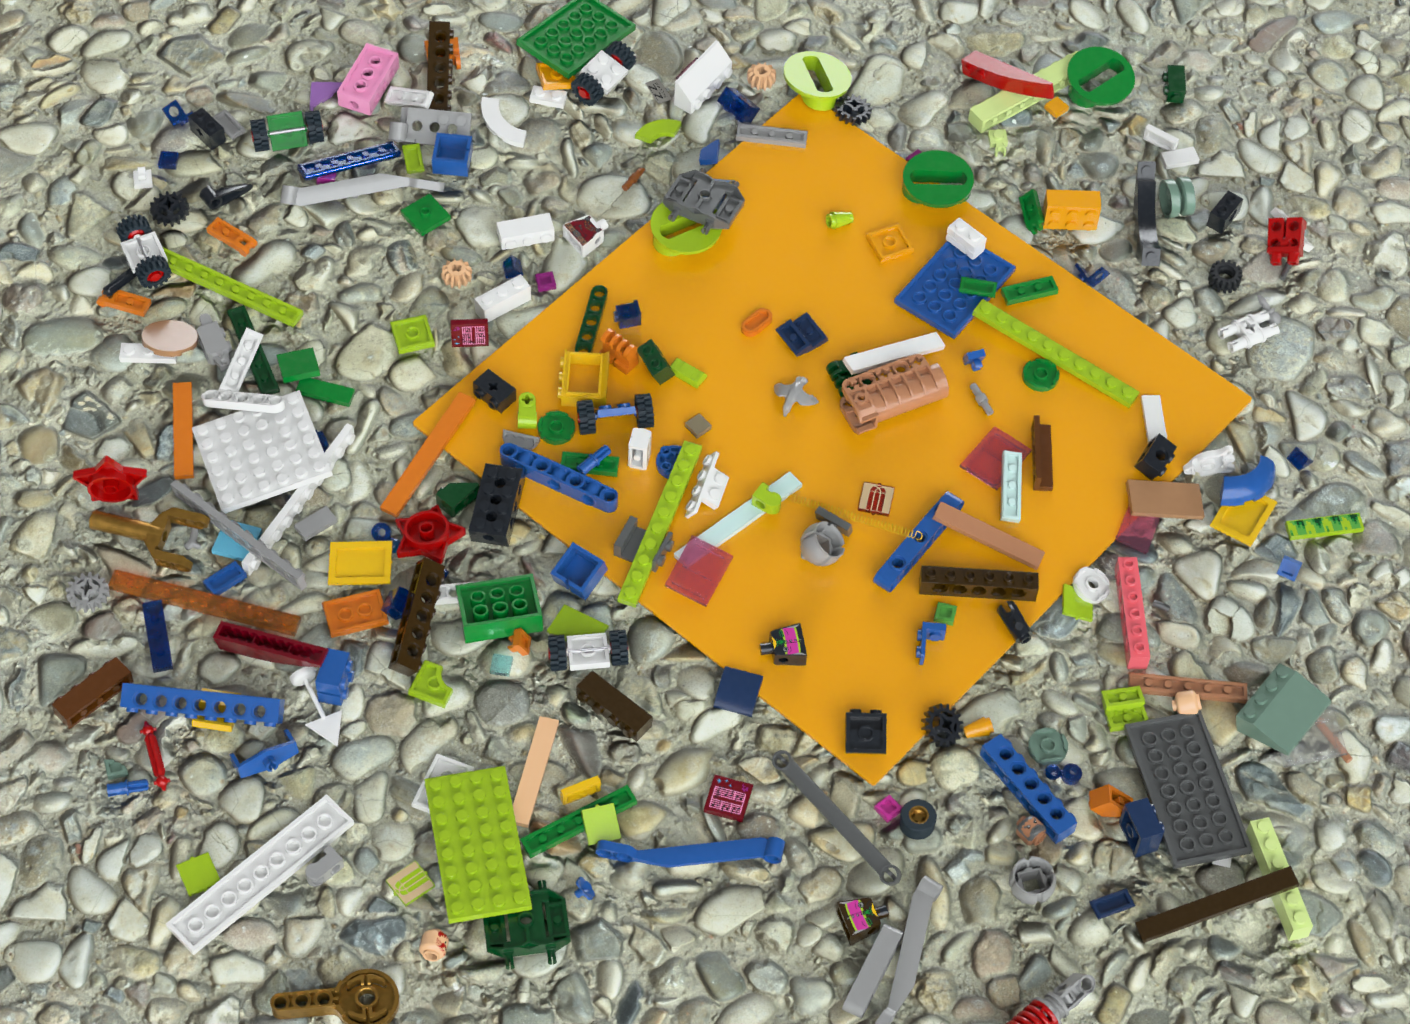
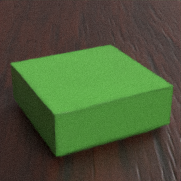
M938 602L934 622L953 626L957 606Z

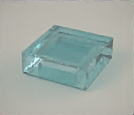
M493 654L490 674L510 677L513 656Z

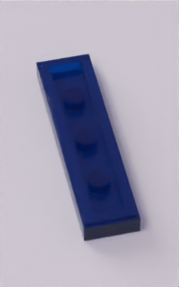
M162 599L142 603L153 672L173 670Z

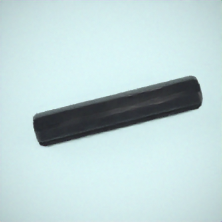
M131 268L127 269L103 288V294L107 297L112 296L137 276L136 273L133 274Z

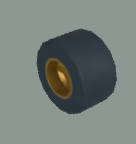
M910 800L901 809L899 819L900 830L911 839L920 840L927 838L935 829L936 810L925 800Z

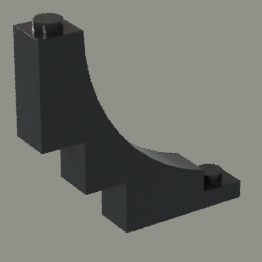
M1137 160L1133 214L1136 217L1134 235L1137 238L1135 257L1141 266H1159L1161 248L1156 229V162Z

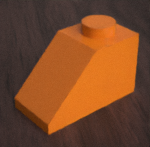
M1110 784L1089 791L1090 810L1102 817H1121L1124 805L1133 802V798Z

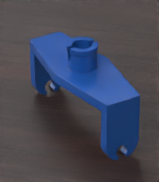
M283 730L288 742L264 749L242 763H239L234 753H230L231 762L240 778L263 771L272 772V768L276 770L279 764L298 754L296 741L289 730Z

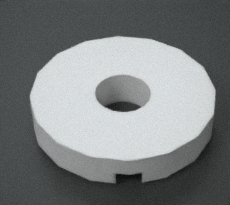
M1083 567L1073 577L1074 591L1085 602L1098 604L1104 601L1110 593L1108 578L1097 568ZM1088 582H1092L1095 588L1090 587Z

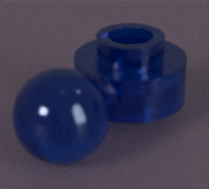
M386 523L375 524L371 531L372 537L376 541H392V553H397L400 540L391 537V527ZM381 529L385 530L384 536H381L379 533Z
M1072 763L1065 765L1063 769H1060L1055 764H1050L1045 769V776L1049 780H1056L1061 777L1064 783L1075 785L1082 777V770L1079 766Z

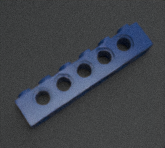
M999 734L982 745L980 756L1028 813L1036 816L1045 825L1046 834L1055 844L1075 832L1077 826L1075 816L1064 808L1062 801L1052 794L1050 787L1040 780L1037 772L1027 765L1020 753L1015 751L1010 740L1005 739L1002 734ZM1051 816H1057L1059 819H1054Z

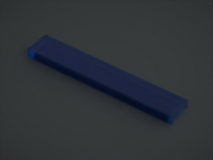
M391 141L298 164L297 170L306 181L398 158L401 156V151Z

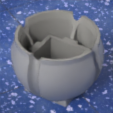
M827 521L810 525L803 532L800 540L801 558L816 566H828L835 563L845 551V548H842L845 544L842 534L833 524L828 525Z
M1030 856L1026 860L1024 857L1011 869L1009 886L1011 887L1012 894L1022 904L1035 905L1037 902H1045L1052 896L1056 887V876L1053 867L1045 859ZM1037 879L1040 889L1029 892L1025 891L1022 882Z

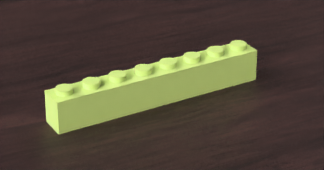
M1078 51L1066 55L1063 59L1053 62L1050 66L1040 69L1033 75L1052 82L1054 93L1070 85L1067 78L1068 64L1073 55ZM1001 90L998 94L988 97L980 104L972 106L969 111L968 121L980 133H983L1045 98Z

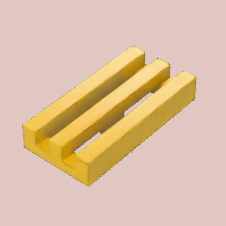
M597 775L561 789L560 799L562 804L566 805L600 792L601 780Z

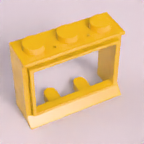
M565 349L564 357H561L560 368H563V372H559V383H562V387H558L557 398H561V406L576 407V402L583 400H592L594 408L606 405L610 351L606 353L572 352ZM570 364L600 365L598 393L568 392Z

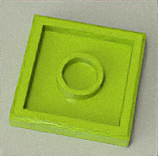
M426 314L390 322L399 354L435 347Z

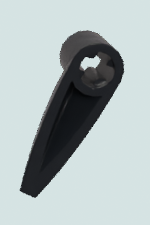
M234 184L216 189L207 186L201 190L199 197L211 210H214L253 189V185Z

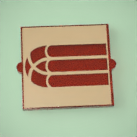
M864 482L858 511L889 517L895 488L881 485V483Z

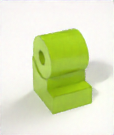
M762 482L752 495V505L768 514L774 515L781 509V496L776 492H770L769 485Z

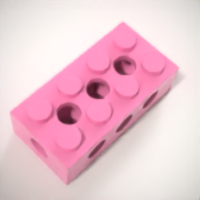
M366 43L337 91L338 106L371 116L399 69L398 53Z

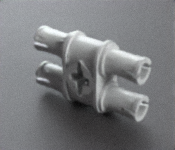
M1264 309L1256 314H1246L1243 318L1232 320L1229 325L1219 328L1217 334L1222 340L1234 334L1238 337V339L1227 343L1228 350L1234 353L1240 349H1250L1253 345L1264 343L1267 338L1279 334L1280 330L1276 323H1272L1264 328L1259 326L1260 323L1270 319L1269 313Z

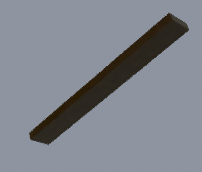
M1289 866L1135 922V926L1142 942L1146 943L1299 887V882L1292 867Z

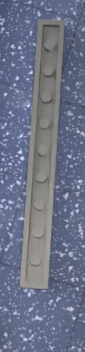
M174 480L170 484L178 499L197 513L209 517L210 523L302 591L307 587L304 579L306 576L301 569H295L287 559L280 558L274 549H268L262 540H256L248 530L244 531L235 520H229L223 511H217L211 502H205L199 493H193L185 483L181 484L179 481Z

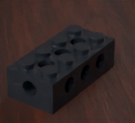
M485 463L468 530L471 541L509 547L525 483L522 468Z

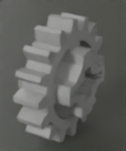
M91 572L88 573V576L81 573L80 578L74 576L75 582H68L69 588H66L67 601L70 602L71 607H76L78 612L81 609H84V613H87L88 609L95 612V607L101 609V603H107L106 597H110L109 585L104 577L100 578L98 573L95 576H92Z

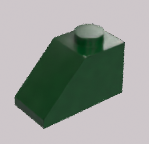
M449 483L437 491L436 504L454 518L477 498L480 485L478 483Z

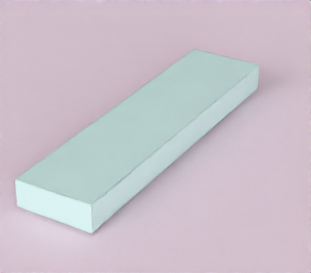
M1007 450L1002 452L1000 521L1014 523L1021 521L1022 453Z

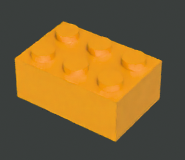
M1046 189L1042 209L1044 217L1043 229L1096 230L1101 212L1100 191Z

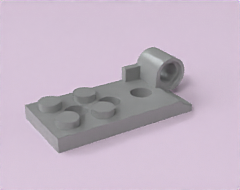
M402 107L400 122H390L388 140L434 146L437 133L449 134L448 127L450 125L457 126L455 134L470 136L472 113ZM416 121L422 123V128L419 131L413 129V124ZM433 123H438L440 126L439 131L436 133L430 130V126Z

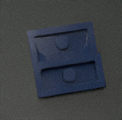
M807 312L792 322L790 319L776 329V332L796 357L808 353L828 341L827 336Z
M725 666L713 707L752 717L763 682V676Z

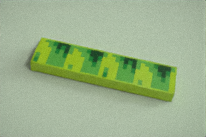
M1360 513L1285 522L1290 541L1364 531Z

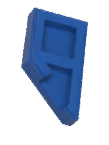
M719 139L701 149L700 165L718 164Z

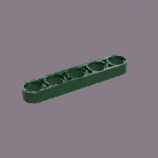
M597 285L591 290L576 342L575 352L581 349H585L589 353L593 352L608 299V290L605 286ZM603 292L604 296L597 297L595 296V293ZM598 306L600 310L592 311L591 307ZM593 320L596 322V324L590 326L587 324V322ZM584 335L592 336L590 340H584L582 337Z

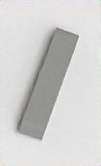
M884 923L844 1002L842 1010L861 1019L863 1018L903 938V931Z

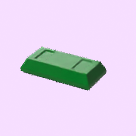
M961 276L959 292L995 298L997 282Z

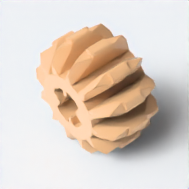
M759 62L757 65L752 64L751 68L747 71V81L751 88L756 87L757 90L763 89L764 91L766 88L771 89L776 82V71L772 65H767L766 62L764 64Z
M454 258L452 262L447 260L446 265H443L441 277L446 286L450 285L452 289L457 286L460 289L461 285L467 286L468 282H471L472 269L468 261L463 262L462 258L456 261Z

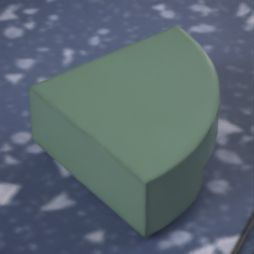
M113 759L104 760L108 781L129 776L126 767Z

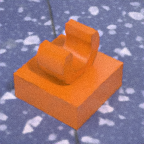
M522 628L514 629V635L509 637L513 644L507 648L511 652L518 651L522 656L529 655L531 637Z

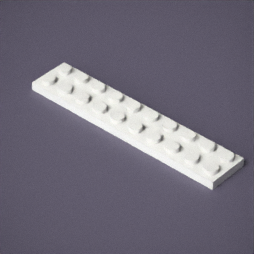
M326 794L166 923V927L195 955L352 827L354 820Z

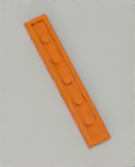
M192 382L173 383L175 480L194 478Z

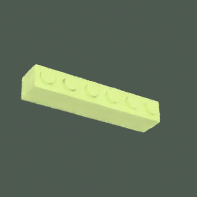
M1270 818L1250 821L1246 834L1262 876L1289 867ZM1298 887L1272 896V901L1288 941L1308 937L1313 924Z

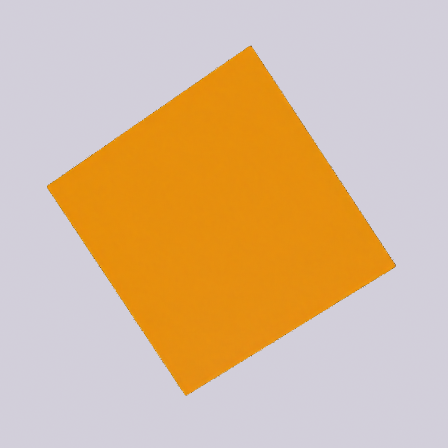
M798 94L762 126L808 131L806 148L743 141L721 159L718 164L707 171L706 174L713 179L738 181V189L745 199L743 208L730 228L722 229L718 241L711 248L692 255H662L654 248L651 220H649L413 421V426L428 437L459 392L476 399L475 405L444 450L482 479L485 463L503 466L500 463V447L504 444L503 429L540 438L538 428L518 429L519 396L522 393L529 392L535 396L537 425L539 419L543 418L550 411L567 413L575 423L573 438L562 445L547 444L540 438L537 447L531 451L561 464L563 451L594 454L602 446L607 445L611 450L608 456L620 457L617 477L586 474V476L617 491V510L612 513L604 512L526 477L518 508L568 548L574 542L603 560L608 569L604 576L621 589L632 563L614 556V544L630 516L638 518L637 527L647 530L668 480L656 468V458L661 447L671 445L682 446L684 440L701 445L702 452L668 532L673 533L672 541H674V546L671 552L666 553V560L663 566H659L656 572L651 571L639 603L724 669L727 666L763 676L758 697L874 786L926 734V730H921V727L925 726L921 719L927 718L924 712L929 711V707L941 703L942 705L949 704V709H951L1015 643L1014 638L997 613L998 607L1002 605L1008 613L1011 610L1007 601H1014L1025 621L1031 627L1062 595L1063 585H1072L1073 577L1079 569L1090 567L1139 517L1131 516L1126 481L1130 479L1173 482L1183 472V466L1194 456L1200 454L1248 406L1252 398L965 201L947 208H934L908 200L902 192L903 171L908 161L857 126H852L850 122L845 124V120L839 121L840 117H836V112L832 109L818 111L808 107L801 95ZM913 182L914 184H940L927 182ZM830 212H852L854 221L837 229L828 228L826 224V215L830 214ZM961 218L987 238L985 249L1016 266L1015 272L1001 287L1053 276L1059 289L1058 294L1007 306L1002 297L1000 287L995 294V298H991L988 302L1140 392L1139 396L1131 407L1128 408L1057 365L1056 368L1060 373L1058 384L1049 391H1034L1023 381V368L1027 362L1035 361L1038 358L1045 359L1044 357L977 317H974L960 334L953 339L896 305L894 299L947 242L946 235L949 225L956 219ZM696 223L664 237L670 239L702 226V224ZM899 223L913 246L914 253L881 264L866 239V233ZM597 285L607 288L608 299L592 353H599L603 348L601 337L607 329L611 328L615 331V334L622 336V340H628L629 344H633L637 348L652 339L661 350L669 365L676 358H679L708 375L698 388L691 386L676 376L660 385L651 375L638 352L636 353L638 354L639 364L627 375L614 367V363H609L606 405L617 408V404L630 403V406H635V395L651 394L654 427L645 428L652 432L651 456L648 461L647 470L634 469L628 466V444L633 428H638L637 419L634 414L597 418L595 420L596 433L580 435L577 407L561 406V398H557L558 387H562V383H559V372H563V368H560L561 357H564L565 349L575 352L576 342L591 290ZM596 292L595 296L602 297L604 293ZM593 306L591 307V310L599 311L600 307ZM761 308L770 310L772 322L754 337H747L741 332L742 322L756 310ZM807 312L827 336L828 341L818 348L796 357L776 332V329L791 319L793 322ZM590 320L587 322V324L593 326L596 324V322ZM937 332L944 342L945 348L922 356L925 357L929 365L938 363L942 368L949 386L948 397L881 421L875 429L859 435L854 433L839 408L840 400L843 397L839 395L838 389L831 380L826 370L827 365L836 360H843L844 357L850 356L854 352L861 353ZM584 335L582 338L584 340H590L592 336ZM581 349V350H579L578 352H588V351L585 350V349ZM984 349L986 356L981 361L983 367L980 370L973 372L971 364L964 365L962 358L966 353ZM570 364L568 392L598 393L600 365ZM903 367L896 368V371L904 372L905 369ZM487 369H490L516 389V401L502 413L496 409H491L485 401L478 399L473 393V382ZM803 376L808 379V383L803 386V390L807 394L816 397L819 403L803 406L795 402L790 412L784 417L782 409L785 397L776 395L774 385L778 383L791 385L797 377ZM976 383L981 392L985 393L988 403L994 411L992 415L988 416L982 406L978 405L975 400L976 396L970 389L971 384ZM1142 395H1160L1167 439L1177 446L1173 453L1175 457L1165 466L1167 468L1165 473L1153 480L1134 467L1148 445L1141 405ZM700 413L712 427L711 430L696 438L685 427V423ZM1034 415L1040 416V424L1051 425L1052 491L1033 490L1031 426ZM1004 450L1022 453L1021 521L1019 523L1000 521L1002 452ZM717 451L719 456L714 468L729 477L719 507L713 510L701 502L698 512L687 519L685 517L687 511L685 508L692 498V489L697 485V476L704 466L702 464L703 460L708 454L711 455ZM790 471L802 483V488L793 493L794 495H790L789 500L786 498L781 502V509L777 514L765 513L688 569H685L674 557L676 551L750 500L762 482L770 486ZM864 482L876 484L877 487L887 486L894 488L889 514L882 513L886 494L884 488H880L882 494L878 510L876 511L880 495L878 492L880 490L875 486L870 489L866 509L859 508ZM875 490H876L875 497H874V501H873V506H872V510H874V511H871L872 500H873L874 492H875ZM947 491L964 501L961 509L962 512L1045 552L1038 569L1035 570L947 527L891 592L886 591L873 582L879 569L907 538L905 535L908 534V530L910 529V534ZM802 497H803L802 504H804V500H805V498H806L805 505L798 504V503L801 502V498H802ZM815 501V508H817L818 502H820V507L823 503L822 508L826 504L825 510L830 505L828 511H831V513L834 512L836 507L835 514H837V510L840 508L838 512L840 516L838 517L852 525L853 532L849 537L842 534L845 542L842 548H845L843 555L835 563L828 566H816L801 558L800 540L803 532L810 525L821 522L816 519L815 511L817 509L811 508V506L814 507ZM845 510H846L845 517H847V513H848V511H850V512H849V515H848V518L841 517V516L844 515V511H845ZM855 513H856L855 520H857L858 514H860V515H859V518H858V521L851 520V519L854 518V514H855ZM865 516H866L865 523H867L868 517H870V519H869V521H868V524L861 523V521H862V522L864 521ZM872 518H873L872 525L874 524V521H875V519H876L875 526H871V524H870ZM882 521H883L882 528H884V524H885V522H886L885 529H881V527H880ZM899 526H900L899 533L901 532V529H902V527H903L902 535H901V534H898V532H897ZM921 566L1035 572L1039 576V590L1036 602L919 594ZM938 602L957 606L953 626L946 624L944 641L926 639L924 663L919 665V658H916V648L920 646V641H917L918 629L922 628L923 622L938 623L934 622ZM801 623L807 652L805 666L775 665L772 654H760L759 644L769 642L771 631ZM850 709H860L862 713H870V710H882V713H887L886 755L845 753L846 712H850Z

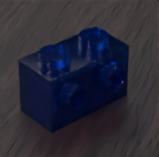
M727 86L717 100L724 110L732 113L735 119L741 123H751L760 110L757 105L740 91Z

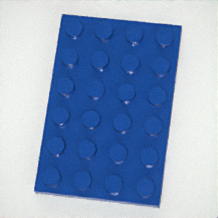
M947 241L897 295L894 303L955 339L975 317L972 315L973 310L981 300L984 299L988 302L991 299L960 293L961 276L997 282V292L1015 272L1016 266L987 249L972 260L967 254H964Z

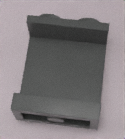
M633 516L629 517L614 544V556L633 563L646 530L637 527L638 518ZM670 531L653 559V572H656L659 566H663L666 560V553L671 552L674 546V541H672L673 533Z

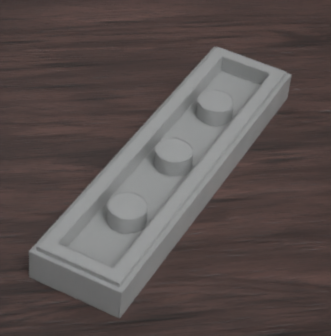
M738 123L736 141L806 148L808 131Z

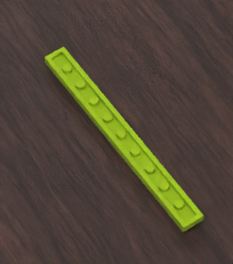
M162 247L167 256V263L171 272L293 328L304 315L303 310Z
M982 299L973 310V316L1124 406L1130 408L1139 396L1140 392L986 300Z
M684 440L619 593L617 602L636 608L652 571L653 559L668 533L702 452L701 445Z

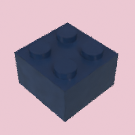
M1147 797L1125 804L1119 825L1134 857L1158 851L1165 829L1163 823L1156 816L1154 805L1150 804Z

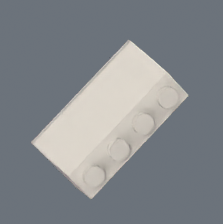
M717 40L675 81L674 105L689 114L698 110L702 103L709 99L714 90L719 89L722 82L726 78L728 79L733 72L732 60Z

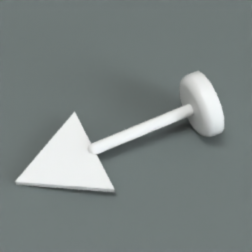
M315 667L298 669L290 676V682L294 686H306L321 716L320 719L307 723L305 726L338 747L342 710L326 716L309 683L317 675Z

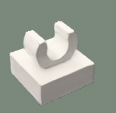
M138 167V171H133L135 189L153 188L151 169L145 170V167Z

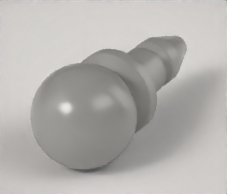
M1258 295V301L1262 305L1263 310L1265 309L1269 313L1270 319L1267 322L1270 325L1272 323L1278 325L1281 322V315L1275 312V308L1271 309L1264 297Z

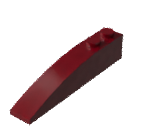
M224 621L220 622L213 636L218 648L221 650L286 665L321 667L329 651L328 648Z

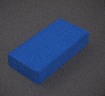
M234 561L203 580V585L216 598L246 579L247 574Z

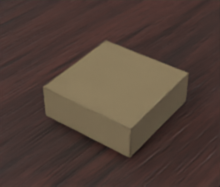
M700 413L685 423V427L696 438L711 430L712 427Z

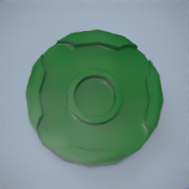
M1038 358L1035 361L1026 363L1023 368L1022 378L1024 383L1032 390L1044 392L1053 389L1058 384L1060 373L1053 362Z
M561 411L546 413L543 418L539 419L537 425L540 438L551 445L565 444L573 438L575 433L574 420L567 413Z

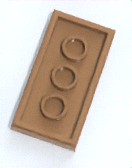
M1130 479L1126 481L1131 516L1203 520L1205 517L1199 484Z

